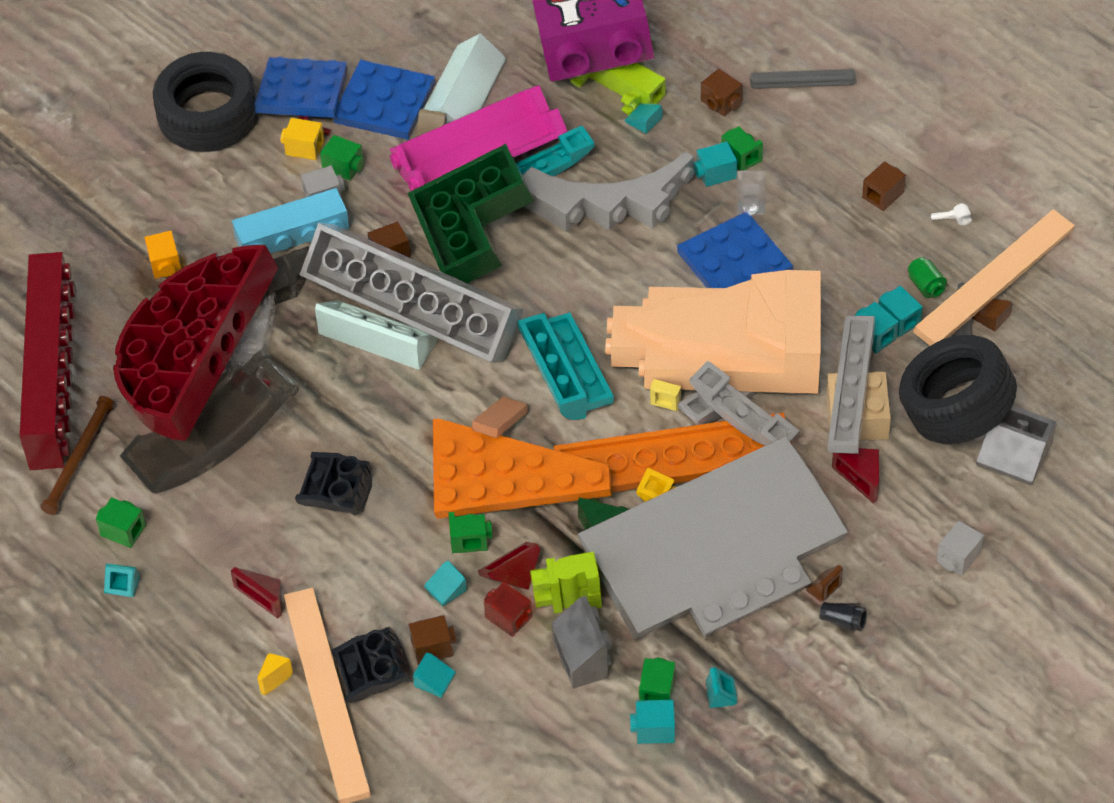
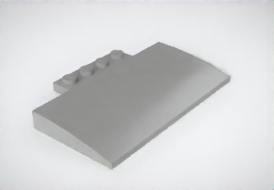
M785 436L580 532L577 536L586 553L594 551L598 575L633 639L636 640L690 613L703 637H706L807 588L811 582L799 561L843 540L847 530L820 485Z

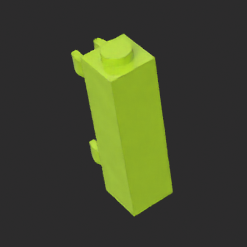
M639 63L574 77L571 80L572 84L581 87L589 77L623 96L621 102L625 106L621 108V111L628 115L638 105L658 104L666 96V78Z

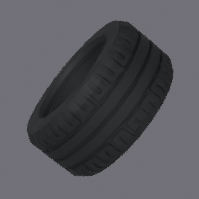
M202 51L182 56L171 62L159 74L153 86L154 108L162 134L170 142L186 150L213 152L228 148L240 141L252 129L257 119V113H255L254 108L256 93L252 75L240 61L226 54ZM205 92L223 93L231 97L227 103L217 109L204 112L188 111L180 107L183 101L196 94Z
M958 335L938 341L920 352L906 367L900 381L898 393L901 404L921 436L940 444H959L981 437L1003 421L1014 404L1017 383L1005 357L994 342L976 335ZM974 380L970 386L959 393L941 399L945 393L954 387Z

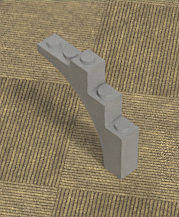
M684 152L670 164L653 173L633 180L616 183L588 184L572 182L549 176L531 167L523 174V177L534 201L524 207L566 232L574 224H578L583 215L608 230L616 223L622 222L626 214L653 229L660 221L663 222L670 213L669 200L674 198L678 189L684 183H689L695 173L694 156Z

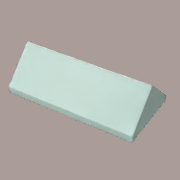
M481 33L457 45L424 109L446 113L447 123L482 109L506 63V57Z
M340 300L317 303L315 307L319 334L420 370L438 340L437 337L408 324Z

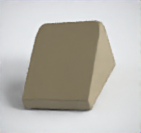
M420 109L417 136L447 124L446 113Z

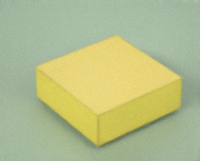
M653 379L650 386V404L678 411V404L681 402V386Z

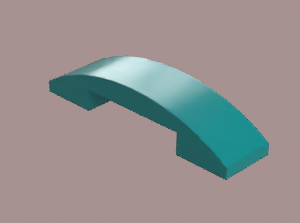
M581 125L559 135V144L528 157L517 164L522 175L533 167L554 177L582 159L595 147V143L584 126Z

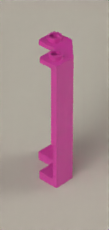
M537 85L390 148L391 155L389 158L394 169L399 171L412 191L504 144H507L513 157L554 140L559 135L568 131L559 109L549 110L540 85Z

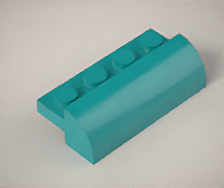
M570 312L547 319L545 313L518 320V329L561 414L565 418L570 420L585 419L586 411L613 403L614 395Z

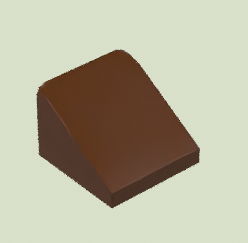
M993 299L972 319L995 332L1011 315L1013 303L1008 300Z
M837 565L825 570L806 588V591L821 603L824 602L841 586L843 567Z

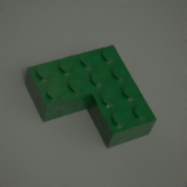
M507 144L407 193L440 272L467 284L502 266L485 225L534 201Z

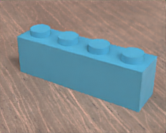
M337 188L232 220L234 236L238 246L266 245L270 253L286 250L306 242H312L318 223L335 224L346 230L349 229L347 210Z

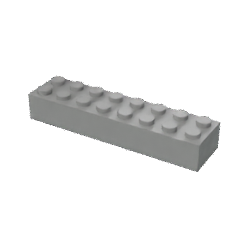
M318 223L299 274L306 279L489 362L505 361L518 327L517 322L521 319L524 311L523 308L335 224Z

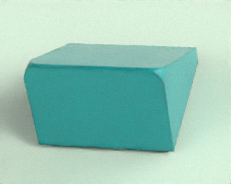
M640 104L625 119V122L647 134L662 119V106L659 104Z
M449 561L443 563L424 585L442 607L467 591L464 576Z
M426 652L413 674L414 687L442 698L456 671L434 655Z

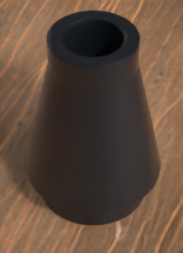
M823 602L819 617L820 620L828 621L854 633L864 629L867 619V608L861 607L860 603Z

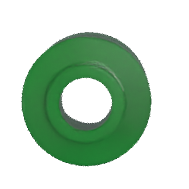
M919 257L910 263L907 269L909 279L925 298H936L944 292L947 280L931 260Z

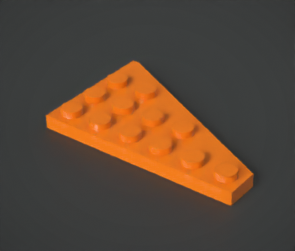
M439 418L433 419L434 514L436 519L449 517L448 512H454L455 516H463L466 514L577 501L579 497L592 499L612 496L609 465L501 435L495 438L472 430V427Z

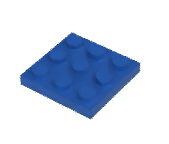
M269 57L256 97L255 113L334 118L347 74V62Z
M360 60L339 101L333 123L409 140L418 121L419 110L424 108L435 85V76Z
M748 211L677 245V253L706 288H728L751 280L752 274L793 270L792 263Z

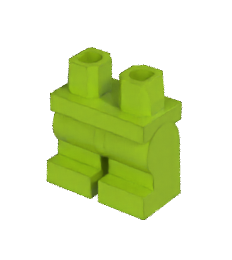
M594 551L563 557L556 562L555 557L547 558V568L530 570L536 608L552 605L554 614L563 612L562 608L568 609L583 596L587 597L590 607L602 608L600 582Z

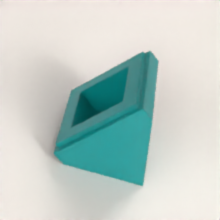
M107 563L105 566L104 593L134 597L140 579L137 568Z
M712 667L706 679L709 707L716 708L736 705L737 696L734 677Z

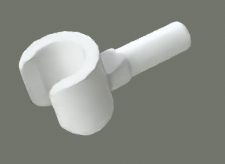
M958 204L953 210L948 212L931 213L932 220L956 218L959 225H967L972 221L970 210L965 204Z

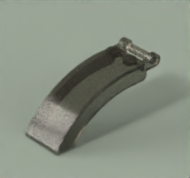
M259 350L246 364L238 363L212 391L186 441L167 438L155 432L142 436L137 435L119 456L152 493L156 494L175 488L212 469L241 448L268 422L288 398H292L298 393L299 385L293 379H288L271 361V356L265 350ZM260 368H263L280 386L275 393L256 374Z

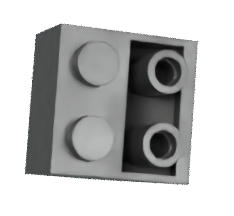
M1012 406L1003 421L986 433L976 465L1032 486L1053 443L1057 421Z
M586 596L580 597L552 622V639L573 689L608 678L607 666L611 665L610 655L607 650L611 648L608 634L605 630H600L598 626L600 624V617L595 606L590 607Z

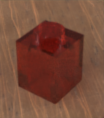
M503 582L499 587L487 593L484 599L485 618L511 637H514L532 618L531 600Z

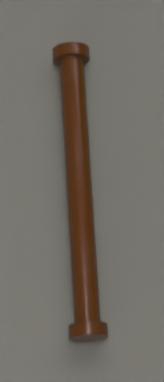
M99 396L96 402L97 408L48 499L43 500L40 508L45 513L50 515L57 513L59 509L58 503L107 412L111 411L115 405L109 397Z

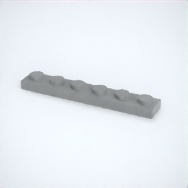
M845 316L828 438V452L830 453L859 452L875 329L874 316Z

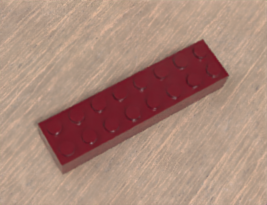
M63 252L29 254L19 437L29 470L64 468L65 456L70 455L69 439H66V433L71 431L70 416L67 415V410L72 408L71 394L68 392V387L72 386L73 380L71 369H68L69 364H73L72 347H69V342L74 341V328L72 324L70 325V320L75 319L74 303H71V298L76 297L75 282L70 281L71 266L70 263H65Z

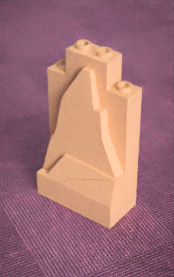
M783 270L752 274L751 280L728 288L649 286L648 298H643L642 306H613V317H607V334H612L611 338H606L605 354L611 355V367H639V377H644V389H650L653 379L681 386V390H695L689 382L690 378L709 361L730 377L729 384L738 391L818 394L821 355V271Z

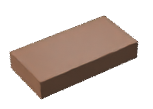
M503 396L472 421V430L498 438L528 413V404Z

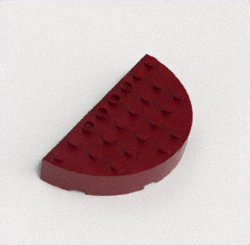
M266 245L232 248V253L222 256L214 253L185 266L158 285L160 290L150 300L145 298L126 322L115 347L114 353L117 359L116 364L113 365L114 378L118 389L137 418L151 431L167 438L187 440L279 268Z

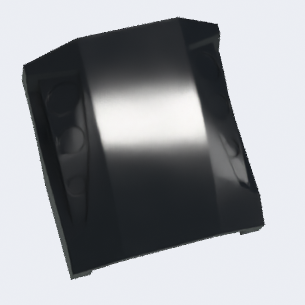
M311 452L310 457L312 460L300 493L295 496L296 502L304 506L348 512L355 516L363 512L372 488V466L370 462L358 460L354 456H345L340 453Z
M389 626L382 630H372L368 634L356 636L331 650L332 655L338 662L347 690L345 697L349 703L360 701L402 682L411 681L412 670L405 649L395 631Z

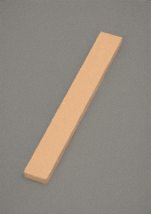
M1053 209L918 323L913 333L930 346L950 337L1073 231L1075 225Z
M309 588L285 594L286 608L339 803H351L370 798L368 783L314 590Z

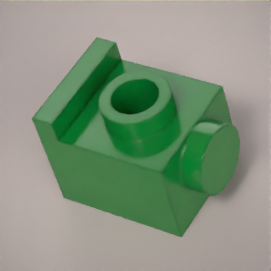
M740 126L729 129L721 136V143L728 142L737 160V170L740 173L762 161L763 142L761 140L755 142L753 136L746 133Z
M448 512L452 554L488 551L487 539H492L493 537L491 521H485V514H466L455 517L454 512Z

